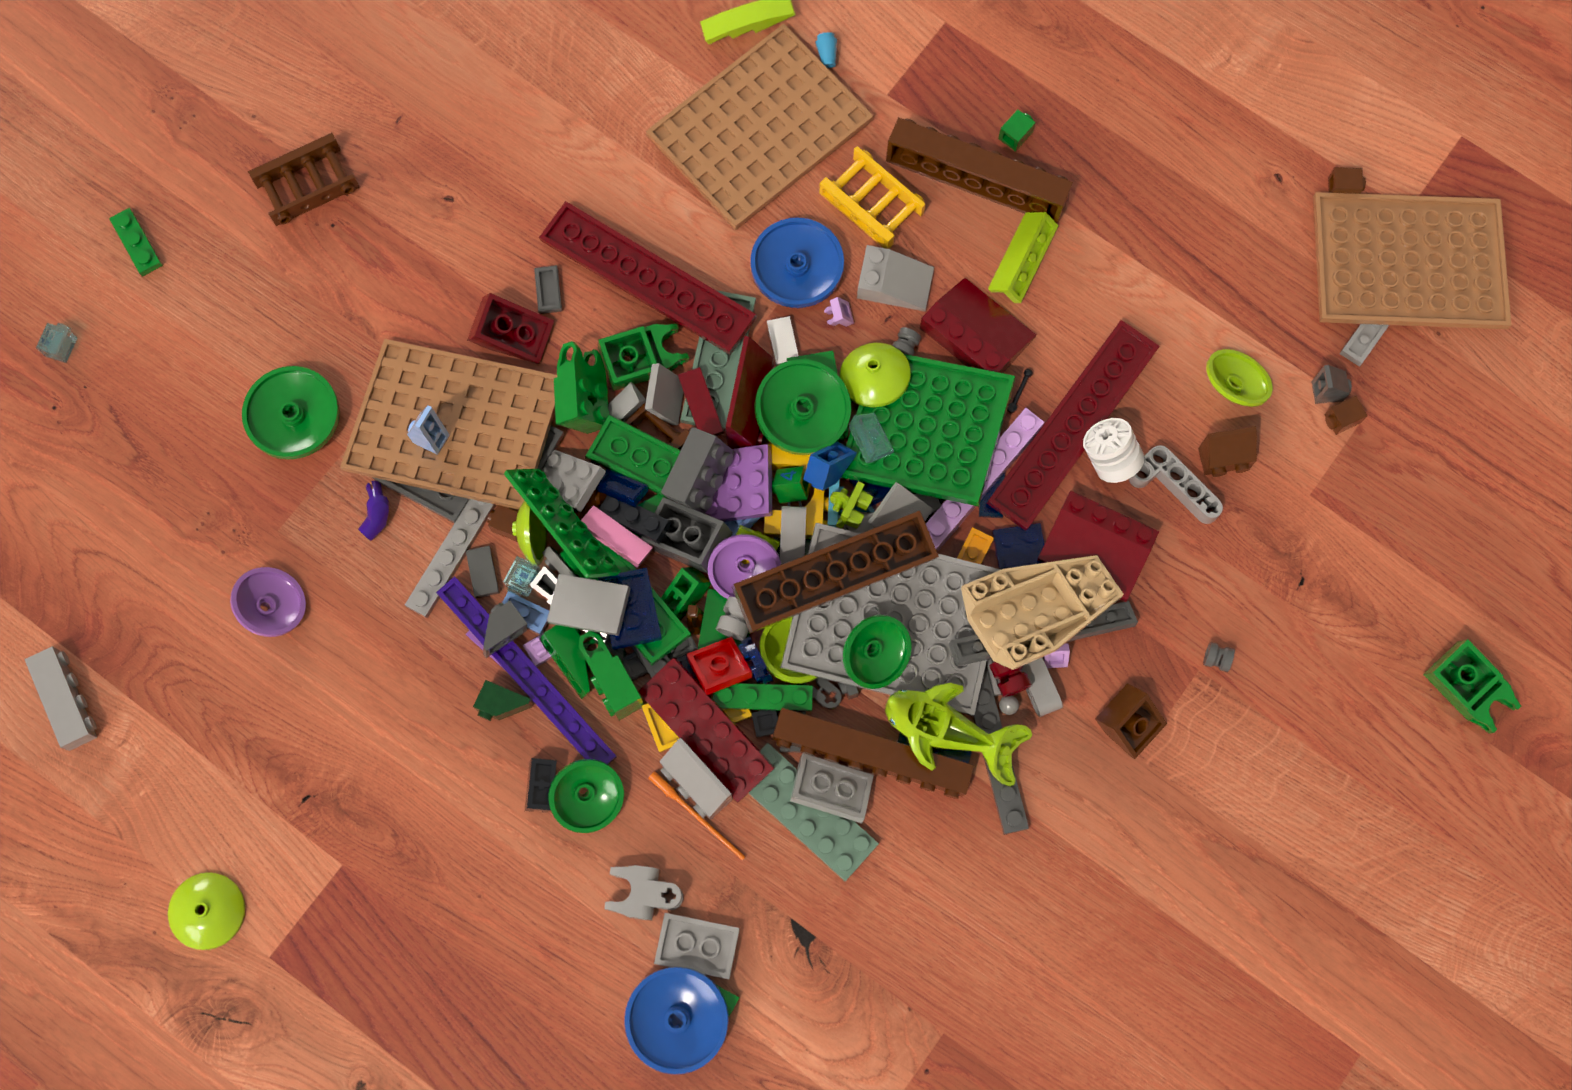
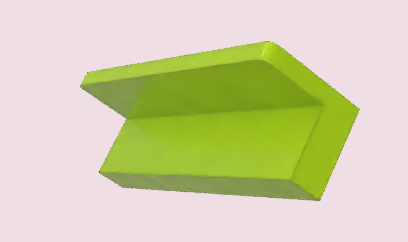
M1029 212L1024 214L988 287L990 292L1004 293L1013 303L1022 302L1058 228L1056 222L1046 212Z

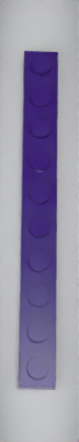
M453 577L436 593L484 646L489 614L459 580ZM513 641L492 654L497 662L584 759H595L609 765L617 758Z

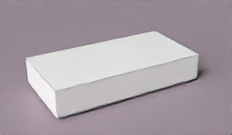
M790 316L768 320L767 327L775 363L778 366L787 362V358L798 356Z

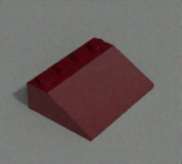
M966 278L962 279L942 296L921 318L920 323L922 331L964 365L1004 373L1036 337L1033 331Z
M744 336L726 422L727 445L731 449L762 445L764 434L760 432L761 430L755 416V397L762 380L776 367L774 366L773 357L749 336Z
M1070 490L1037 560L1047 563L1097 555L1124 594L1120 599L1127 602L1159 531Z

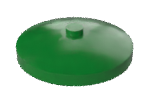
M796 359L776 366L765 376L757 390L754 408L760 430L774 446L791 454L810 455L833 445L845 432L851 415V400L842 379L828 366L813 360Z
M300 366L281 367L264 374L251 386L242 407V422L250 440L267 455L286 460L303 458L321 449L333 436L340 415L338 398L328 381L319 373Z

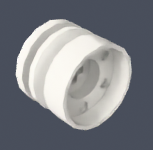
M1109 418L1096 423L1087 431L1083 439V447L1100 479L1106 482L1118 483L1126 481L1140 471L1143 466L1144 453L1136 440L1131 426L1121 418Z

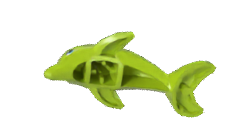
M953 683L936 685L925 692L898 690L890 695L885 707L887 718L894 728L908 738L911 750L922 765L931 771L936 768L931 747L982 752L988 768L995 779L1007 786L1015 784L1016 779L1012 770V752L1021 743L1032 737L1031 729L1027 726L1013 724L988 734L947 704L957 695L964 692L963 686Z

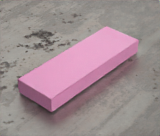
M594 505L581 520L587 525V529L594 538L637 568L652 551V546Z

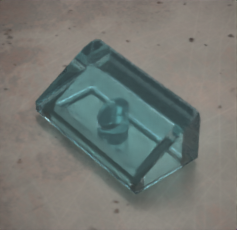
M875 413L854 415L849 424V429L866 463H872L894 452Z

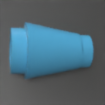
M832 32L821 33L817 35V40L815 41L821 62L826 68H833L836 66L837 38H835V34Z

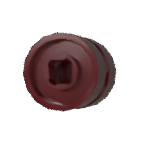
M997 662L989 665L994 678L1000 681L998 688L1003 698L1020 693L1032 686L1027 672H1022L1024 665L1014 670Z

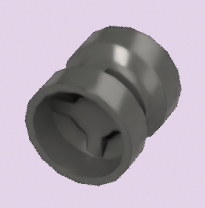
M902 327L897 335L898 340L892 346L899 349L903 354L913 356L915 353L914 348L919 345L922 337L916 331Z
M1210 642L1205 652L1203 665L1207 667L1216 666L1221 671L1229 672L1234 659L1235 649L1229 647L1221 648L1218 644Z

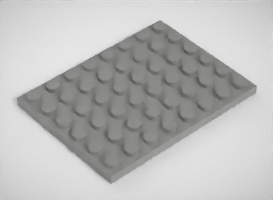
M815 523L808 554L859 535V533ZM938 554L939 557L931 562L792 617L780 668L892 695L898 690L925 692L936 685L953 683L963 686L964 692L957 695L947 704L960 713L973 716L987 660L956 666L948 644L954 639L977 635L967 620L961 587L1001 569ZM874 615H888L899 620L908 630L912 646L911 656L907 667L893 683L878 689L864 688L853 682L845 671L843 664L844 645L850 632L861 621Z

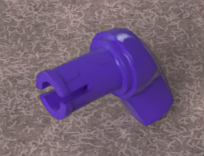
M371 481L373 489H371L370 483L366 485L369 496L366 504L367 517L358 528L370 541L386 526L389 513V500L383 496L382 485L379 481Z

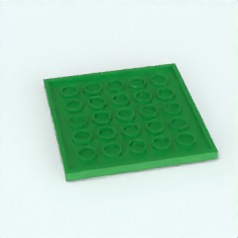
M904 354L911 370L910 383L906 391L896 401L885 406L865 407L859 405L846 447L857 453L841 477L892 488L894 483L897 482L912 493L979 507L1015 384V376Z

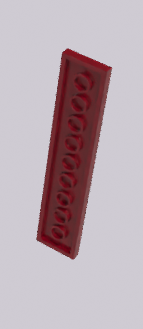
M566 201L539 236L541 242L729 355L733 353L757 318L756 314Z
M1120 320L990 497L987 504L1027 531L1085 451L1083 439L1087 431L1096 423L1109 418L1160 346Z

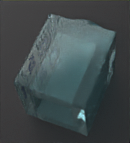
M47 323L36 349L46 357L67 363L77 337L71 332V328L64 324L57 323V325Z
M517 556L503 581L506 587H508L507 591L517 596L522 594L528 597L533 589L530 584L541 570L539 566L533 565L529 561Z

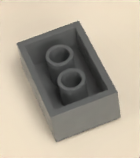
M692 427L661 493L671 501L705 514L712 505L716 490L723 482L724 473L727 467L731 465L735 451L717 436Z
M663 497L655 514L669 520L671 526L659 544L644 537H641V539L653 547L652 551L708 574V562L712 551L720 542L731 537L733 532L723 521Z

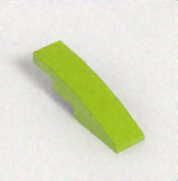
M759 0L721 12L700 21L705 41L711 44L727 36H730L732 39L751 30L755 33L760 32L796 14L792 0Z

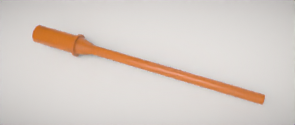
M655 771L649 776L648 779L664 792L666 797L675 799L742 861L744 860L745 856L678 796L675 787H672Z

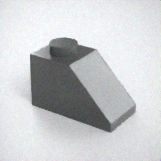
M1324 365L1311 381L1315 404L1344 401L1352 389L1351 381L1347 379L1346 371L1330 365Z
M511 601L505 604L499 603L489 614L483 646L485 658L527 631V622Z

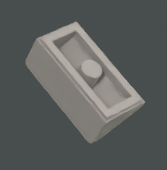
M630 382L608 404L609 415L625 422L646 402V399L636 386Z

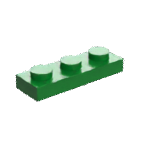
M130 207L109 218L142 277L163 266Z

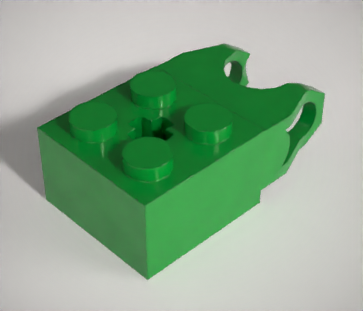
M653 324L646 327L641 326L599 339L598 350L612 390L616 391L625 388L630 382L635 385L650 380L652 364H661L672 372L678 366L689 362L688 353H669L662 346L666 339L678 332V325ZM629 356V359H632V361H625L624 357Z
M573 341L562 345L557 363V378H554L557 425L590 434L601 430L609 416L606 370L602 357L595 349L585 352L582 356L581 349ZM572 347V358L568 360L566 354L569 348ZM594 355L595 362L593 366H590L588 364L589 358Z
M589 631L580 636L579 648L594 675L590 679L599 696L602 694L606 696L602 701L610 716L616 715L620 721L641 709L642 705H644L642 698L618 655L612 657L599 634ZM589 637H594L598 640L597 642L595 639H591L588 642L584 643V641ZM598 644L595 650H587L590 645Z
M1468 639L1457 641L1423 674L1466 720L1479 725L1489 734L1497 730L1489 712L1490 706L1494 701L1506 705L1511 710H1518L1521 707L1511 685Z

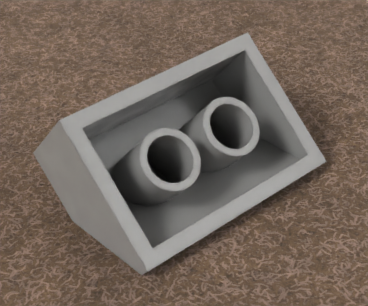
M681 738L675 742L659 761L663 767L660 770L669 781L674 779L680 785L676 789L686 800L690 797L696 803L693 808L702 818L707 816L711 820L733 800L732 794Z

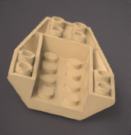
M1097 555L1006 568L961 587L967 620L992 660L1012 670L1058 650L1124 595Z

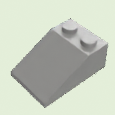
M867 245L858 285L857 299L926 311L934 267L890 249Z

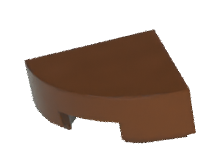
M695 605L688 606L687 623L689 632L693 635H699L704 612Z

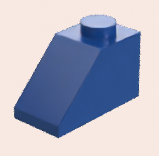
M836 442L831 446L810 454L803 480L820 490H825L835 485L851 464L857 452Z

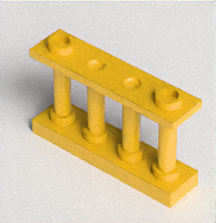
M857 146L854 149L853 155L855 162L836 181L831 182L825 177L820 182L819 193L880 246L889 249L894 242L893 231L913 211L921 217L924 214L925 203L920 195L917 193L913 194L875 162L868 151H862ZM862 167L872 175L853 196H848L842 191V187ZM879 182L882 183L889 191L870 210L865 211L859 206V202ZM897 196L906 206L887 225H882L876 220V216Z

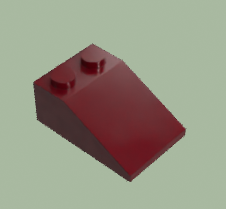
M489 293L482 297L467 341L492 351L539 364L554 320Z

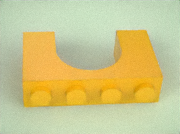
M769 441L772 471L804 466L806 470L810 455H795L785 452ZM814 488V495L805 506V539L812 538L815 523L828 525V520H823V511L828 512L829 497H824V490ZM772 510V516L765 517V536L773 539L774 537L781 538L782 510Z

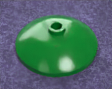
M874 615L857 624L850 632L843 649V664L850 679L864 688L878 689L888 686L899 678L907 667L911 656V638L906 627L899 620L888 615Z
M582 759L572 762L562 768L551 783L548 795L550 810L557 822L570 831L577 833L598 831L609 825L621 810L624 800L622 781L616 771L602 761ZM581 788H587L586 793H579Z

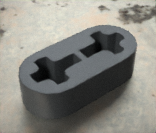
M816 678V685L820 689L817 690L813 686L812 699L827 710L836 709L841 703L840 691L828 680ZM825 691L829 695L832 692L835 693L836 702L833 703L831 701L827 704L825 702L826 696L821 692Z

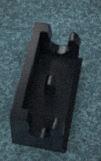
M531 758L529 761L525 811H551L548 795L551 783L555 778L557 760Z

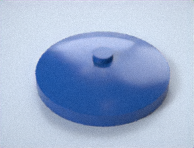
M788 218L770 225L759 235L751 252V273L756 286L769 300L785 307L805 308L822 302L835 291L843 275L844 255L840 242L826 226L811 219Z
M670 967L649 975L639 983L627 1003L624 1023L628 1042L641 1061L663 1073L685 1074L703 1067L719 1052L727 1035L729 1016L726 1001L717 985L711 979L690 968Z

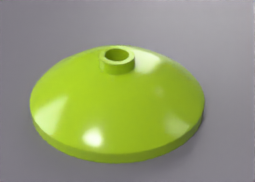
M869 343L856 348L845 358L840 368V378L848 390L850 400L865 407H881L896 401L904 394L910 383L911 370L906 356L899 349L885 343ZM872 365H877L876 368H870Z
M1222 349L1214 352L1208 359L1206 364L1208 378L1216 391L1227 400L1241 406L1254 407L1264 404L1270 398L1273 390L1271 379L1265 369L1250 356L1239 351Z
M523 501L518 510L517 520L513 522L512 532L514 536H517L518 545L526 559L533 565H540L544 558L542 552L546 549L547 528L528 504Z
M792 617L765 627L760 639V655L770 673L780 680L789 683H806L818 678L780 668Z
M201 873L185 880L175 890L168 907V921L175 937L184 945L199 950L215 949L229 942L238 933L245 916V901L241 890L231 879L217 873ZM201 905H203L205 907V911L203 914L200 915L198 913V908Z

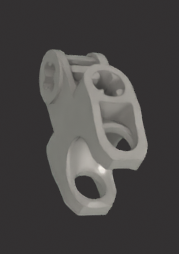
M637 865L611 867L610 875L627 879L631 885V892L629 897L622 902L605 901L604 909L623 914L629 918L653 920L654 908L664 910L679 908L683 902V893L673 883L658 881L660 869ZM672 890V893L676 895V899H671L670 903H668V900L664 898V894H669V891Z

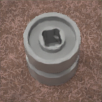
M728 597L723 609L726 614L720 616L716 630L725 636L745 641L749 629L736 597Z

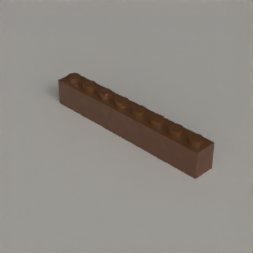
M784 708L780 710L772 740L777 741V746L787 749L795 746L801 748V753L812 756L818 753L824 755L825 760L838 763L839 760L848 762V767L856 770H862L863 767L872 770V774L886 778L888 774L897 777L896 781L903 784L918 783L921 784L920 788L926 791L934 792L935 789L945 791V796L954 799L967 794L974 765L932 753L936 768L931 771L918 761L908 745Z

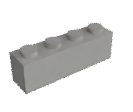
M50 647L24 659L59 746L71 751L96 739L97 736L94 731L97 729L93 718L88 716L86 712L87 702L83 695L78 693L76 686L79 683L76 676L69 671L67 665L70 662L66 653Z

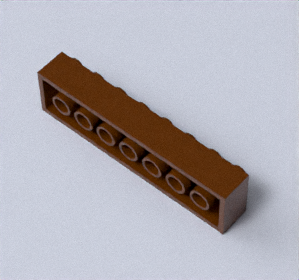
M898 117L888 140L886 162L1024 214L1029 212H1046L1056 224H1058L1073 183L1064 176L1052 175L1042 168L1028 166L1021 160H1012L1004 157L997 151H988L975 143L961 141L954 135H945L932 127H923L911 119Z
M919 510L732 585V590L749 632L753 633L931 562L939 556Z

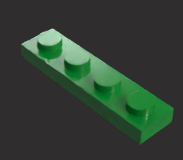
M735 684L714 692L713 700L722 709L780 711L781 708L791 711H812L813 686Z

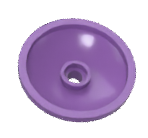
M735 535L720 542L712 551L708 562V576L714 589L721 596L728 599V597H735L732 590L733 584L781 565V560L774 547L764 539L753 535ZM746 559L749 563L743 564L741 561Z
M270 567L255 568L244 573L236 581L230 597L232 612L237 621L250 632L265 637L281 636L292 631L303 618L306 607L304 592L298 582L286 572ZM260 606L267 607L268 611H263Z

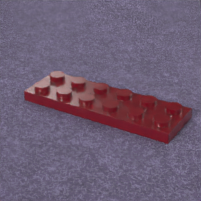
M672 658L638 691L672 731L690 747L728 789L737 803L775 769L712 697L706 695L702 686L676 658Z

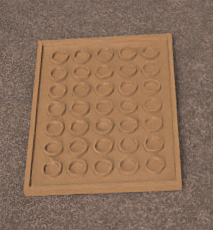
M1315 192L1313 205L1320 322L1509 329L1511 327L1501 199Z

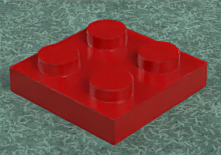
M732 637L686 654L687 661L706 695L752 678V671Z

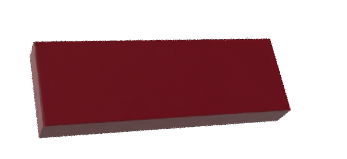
M701 368L678 374V379L696 428L714 436L724 434Z

